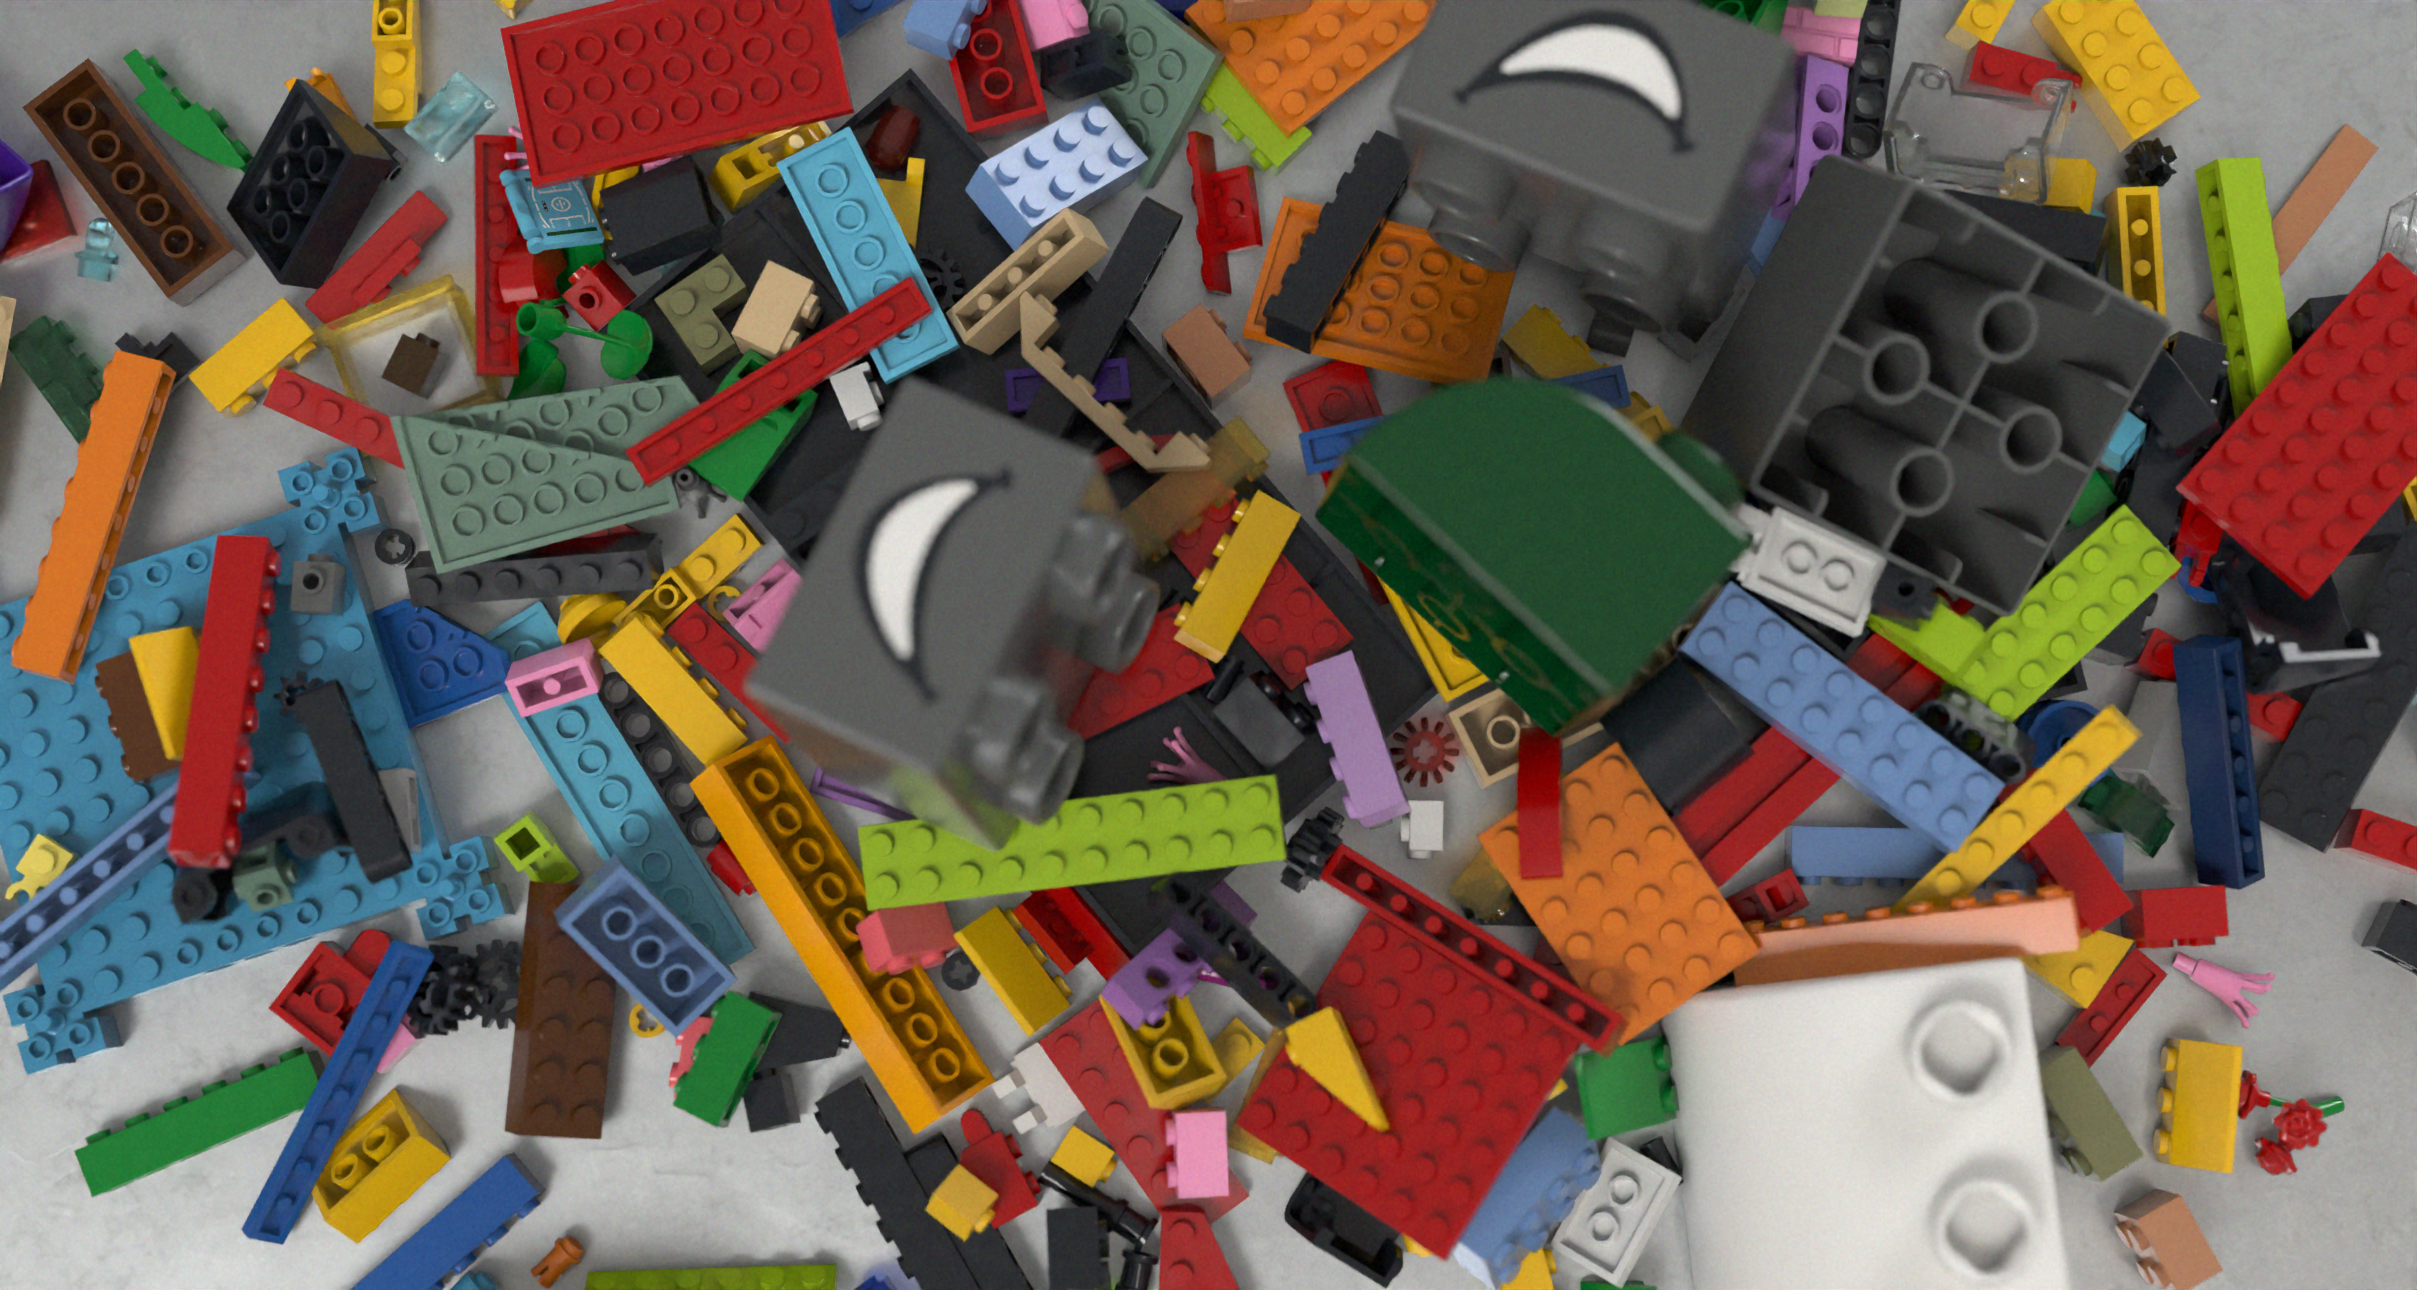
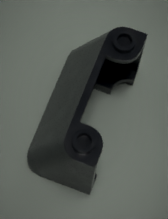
M2224 531L2218 551L2210 557L2207 570L2229 637L2241 638L2245 684L2251 695H2272L2366 670L2372 667L2381 657L2379 642L2368 628L2357 627L2350 630L2331 574L2314 594L2305 600Z
M318 781L306 782L238 816L237 827L240 829L241 841L239 851L232 854L231 867L177 866L171 900L182 925H214L232 916L228 904L232 893L235 891L232 881L234 860L275 839L279 845L287 841L292 851L304 858H316L332 850H335L341 858L354 854L355 851L328 784Z
M1307 1172L1286 1205L1284 1212L1286 1223L1312 1245L1387 1289L1392 1279L1400 1273L1403 1267V1251L1395 1243L1400 1232Z

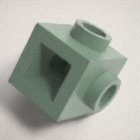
M275 839L234 860L232 881L237 896L240 899L245 898L252 912L255 913L293 902L294 883L299 882V873L294 860L285 857Z

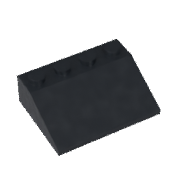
M296 79L226 209L279 284L319 289L324 284L345 245L351 238L354 229L388 173L393 160L372 133L306 81Z

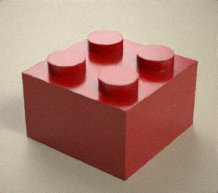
M2225 886L2123 891L2134 907L2120 916L2121 936L2135 941L2136 948L2174 947L2173 939H2177V946L2216 945L2215 937L2229 936Z

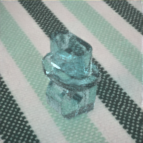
M98 217L89 223L85 237L86 249L75 252L74 257L79 258L77 272L79 277L110 282L112 265H118L119 258L117 254L112 252L115 228L107 218Z

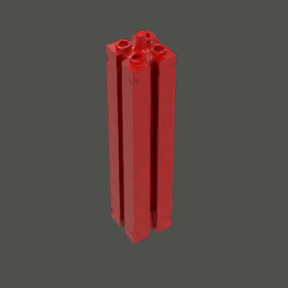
M1939 586L1935 588V593L1940 595L1949 604L1948 609L1960 617L1968 613L1976 605L1963 597H1959L1954 602L1944 589ZM1870 629L1869 634L1845 666L1909 714H1912L1924 703L1938 685L1945 684L1946 682L1941 676ZM1768 723L1747 741L1756 752L1753 757L1677 817L1671 810L1667 813V816L1717 889L1724 885L1841 778Z

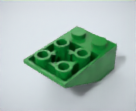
M749 349L728 373L713 396L770 361ZM811 389L686 466L742 503L809 421L818 394Z

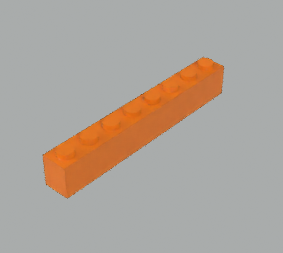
M116 350L113 360L109 361L104 369V387L100 399H97L91 408L90 420L92 423L87 438H84L78 447L77 459L79 462L74 477H71L65 486L64 498L66 501L61 516L57 517L52 525V543L48 555L44 556L39 564V582L35 594L27 601L25 607L26 621L21 635L16 637L11 650L13 658L11 666L38 676L73 685L75 683L177 373L162 361Z
M2049 886L2037 889V895L2019 897L2018 891H2005L1993 894V900L1976 902L1975 896H1962L1950 899V905L1933 907L1932 901H1919L1907 904V910L1890 912L1889 906H1875L1864 909L1865 915L1849 917L1847 911H1832L1822 914V920L1806 921L1805 916L1797 915L1780 919L1779 925L1764 926L1763 920L1742 922V926L1760 952L1734 969L1736 987L2080 949L2081 935L2074 891L2063 892L2062 886Z

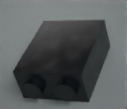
M690 155L599 191L603 207L599 208V215L606 230L610 231L613 240L608 242L610 254L616 265L622 264L633 277L723 242L705 175Z

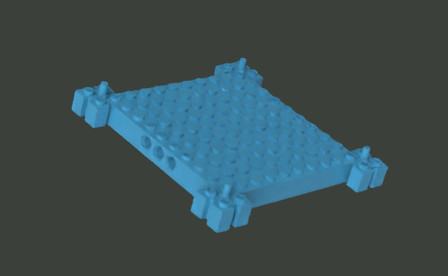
M352 446L325 455L328 467L324 469L307 461L279 470L277 472L286 501L297 508L113 568L74 685L27 673L11 666L13 660L11 655L12 646L16 637L22 633L26 621L25 607L31 596L0 606V845L12 884L20 882L25 875L15 868L38 833L46 834L77 854L79 857L75 861L76 863L179 780L180 773L158 781L144 784L136 783L133 781V778H129L126 775L121 763V755L124 754L120 739L114 737L108 724V715H111L107 699H103L100 696L95 685V676L98 675L95 663L132 651L129 638L187 626L203 629L217 535L268 537L276 552L281 554L282 560L280 576L274 577L272 588L276 595V608L273 615H268L266 628L270 632V648L267 654L262 655L261 668L264 670V688L261 693H257L255 707H257L259 715L258 727L256 732H251L249 747H251L253 754L252 766L263 780L247 792L244 812H239L238 816L306 782L318 781L327 783L304 724L296 722V712L288 717L281 716L279 713L284 706L281 700L273 698V695L280 693L284 686L280 678L296 680V674L298 670L307 672L308 683L316 677L322 678L324 680L323 683L335 678L340 681L349 698L377 771L401 768L416 771L422 854L411 855L414 864L413 869L371 885L366 879L355 853L346 858H341L335 850H332L316 858H304L295 854L286 841L279 846L287 859L292 858L299 873V882L294 883V901L279 907L253 913L245 898L240 899L234 891L228 904L232 916L214 925H182L171 900L178 864L169 855L37 962L43 984L33 985L3 995L12 1027L25 1026L29 1039L17 1043L26 1075L46 1073L76 1063L75 1059L93 1057L123 1047L114 1015L101 1016L100 1011L423 902H427V906L416 909L425 941H438L468 931L465 920L468 917H471L473 925H486L516 915L506 883H492L489 872L501 868L491 837L480 835L450 845L414 729H409L373 617L372 612L376 611L352 537L354 535L363 539L387 529H393L384 499L367 490V486L378 483L369 453ZM308 554H325L334 556L333 562L346 566L343 616L304 615L290 611L294 561H307ZM299 689L297 694L304 692L305 690ZM25 890L17 898L19 907H22L29 901V894Z

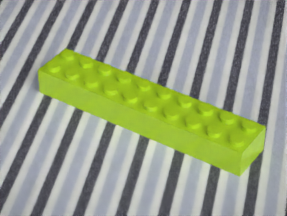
M1278 774L1065 800L1052 820L1042 827L1033 826L1019 819L1006 846L997 852L982 848L922 819L858 827L868 911L1286 860L1288 858Z

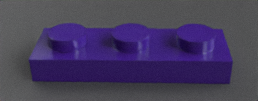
M1127 357L1108 359L1093 386L1097 391L1092 397L1099 404L1132 400ZM1033 367L1004 370L1008 411L1010 413L1027 411L1045 378Z

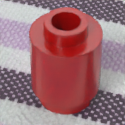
M725 839L720 841L706 857V861L711 865L710 870L738 897L745 893L751 897L757 892V889Z

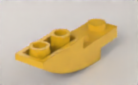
M373 0L371 42L375 47L372 122L376 129L417 128L418 99H422L423 82L419 0Z
M741 513L734 514L677 567L668 569L653 589L645 590L612 620L613 623L619 627L635 612H638L643 618L650 615L666 633L693 602L701 606L708 600L709 595L714 589L726 585L741 572V567L759 552L766 543Z

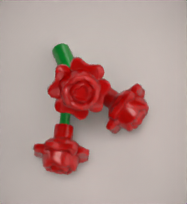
M2244 1070L2240 1078L2237 1116L2245 1120L2249 1112L2256 1106L2267 1108L2269 1105L2282 1108L2281 1113L2274 1118V1125L2282 1128L2278 1132L2279 1140H2267L2264 1137H2260L2253 1141L2256 1147L2259 1148L2255 1154L2256 1162L2273 1176L2282 1173L2288 1175L2296 1173L2298 1169L2293 1162L2291 1152L2294 1148L2302 1150L2306 1147V1144L2310 1147H2316L2319 1144L2320 1135L2328 1128L2327 1123L2320 1119L2343 1112L2345 1109L2344 1101L2339 1096H2334L2310 1105L2303 1098L2294 1102L2272 1097L2270 1092L2259 1090L2255 1073Z

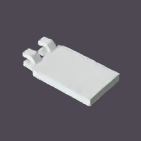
M1740 504L1739 508L1730 517L1748 534L1754 535L1749 552L1731 570L1740 572L1737 579L1743 581L1742 586L1852 637L1861 635L1870 611V598L1888 560L1777 506L1771 509L1770 512L1766 510L1762 512L1746 504Z
M1038 1042L1013 1056L1015 1061L1010 1064L1014 1071L991 1084L999 1099L1022 1085L1032 1099L1035 1106L1012 1120L1020 1135L1045 1121L1048 1128L1052 1125L1057 1128L1086 1110Z

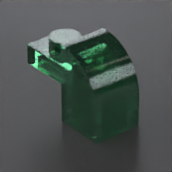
M2107 774L2093 786L2088 787L2077 804L2096 824L2116 833H2123V837L2140 853L2151 858L2155 857L2175 826L2166 816L2168 810L2135 787Z

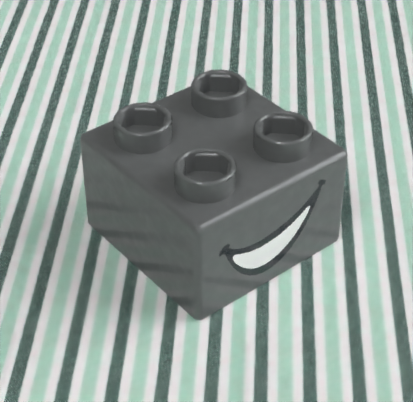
M1436 0L1388 105L1411 167L1408 185L1417 195L1423 198L1427 209L1434 213L1428 225L1427 234L1444 250L1458 258L1491 271L1501 273L1514 272L1525 250L1585 273L1586 275L1579 288V295L1583 301L1608 318L1644 332L1653 334L1667 333L1671 329L1679 311L1705 322L1718 320L1725 309L1795 154L1794 45L1783 37L1684 0Z
M910 378L901 387L750 672L745 684V690L827 776L982 848L997 852L1006 846L1019 819L1033 826L1042 827L1052 820L1061 808L1077 776L1084 750L1082 735L1066 727L1096 666L1110 673L1120 674L1137 657L1150 632L1158 609L1160 598L1159 585L1156 581L1143 576L1145 567L1135 545L1134 530L1125 524L1100 467L1093 456Z

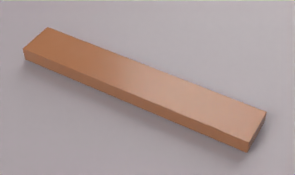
M2348 124L2339 129L2272 218V232L2275 250L2279 257L2278 268L2280 278L2378 150L2376 145ZM2214 294L2199 316L2221 332Z

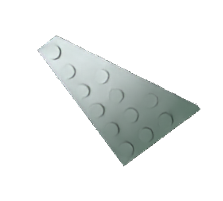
M1081 0L1088 14L1090 33L1104 28L1109 31L1110 36L1123 42L1129 50L1127 54L1118 55L1116 53L1120 64H1125L1132 71V81L1098 92L1101 102L1149 159L1139 173L1141 179L1137 181L1138 184L1144 189L1154 188L1225 55L1155 0Z
M681 375L411 416L630 459L625 450L696 408L701 403Z
M404 414L389 417L437 574L681 508L672 474L648 488L630 459Z

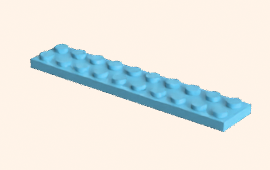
M541 600L483 635V637L507 649L511 664L512 662L563 645L557 635V623L545 603ZM510 692L502 695L603 862L605 863L616 853L728 965L733 964L755 950V945L618 731L601 704L597 693L521 718Z

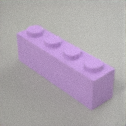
M1350 650L1305 667L1309 681L1303 683L1311 706L1318 704L1322 718L1316 720V724L1324 744L1331 742L1336 755L1329 758L1337 781H1345L1349 794L1342 796L1350 819L1357 818L1366 829L1411 812V807L1361 666L1353 651Z

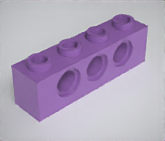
M1809 54L1794 62L1795 154L1772 202L1771 218L1786 223L1821 158L1832 153L1841 156L1842 139L1846 129L1844 115L1845 103L1849 94V87L1847 85L1849 68Z
M1222 880L1209 893L1253 934L1254 932L1250 929V926L1258 914ZM1199 916L1200 926L1206 928L1204 919ZM1168 927L1110 978L1101 996L1137 1030L1147 1020L1152 1025L1160 1020L1170 1009L1167 1003L1175 995L1181 1000L1189 994L1198 984L1195 978L1203 970L1208 975L1214 970ZM1175 953L1184 954L1190 962L1181 961ZM1151 977L1158 980L1162 987L1159 988L1151 985L1147 978Z

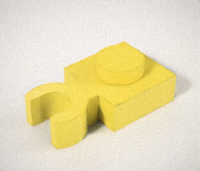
M38 833L15 868L25 875L24 878L8 888L5 898L15 901L19 894L25 890L29 894V900L32 899L43 888L73 866L79 856L46 834Z

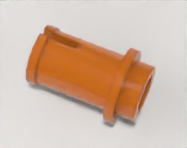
M566 1235L564 1238H557L555 1240V1247L531 1269L532 1276L536 1278L540 1275L541 1277L537 1282L543 1287L550 1289L553 1283L572 1264L578 1265L582 1261L581 1255L585 1252L584 1248L570 1235Z

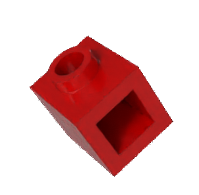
M604 259L592 269L587 263L580 267L568 278L573 286L562 295L594 331L601 329L637 296Z

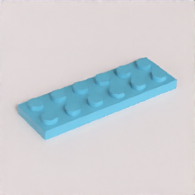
M850 126L777 162L776 165L850 313L910 276L933 310L932 315L870 352L883 381L889 384L960 348Z

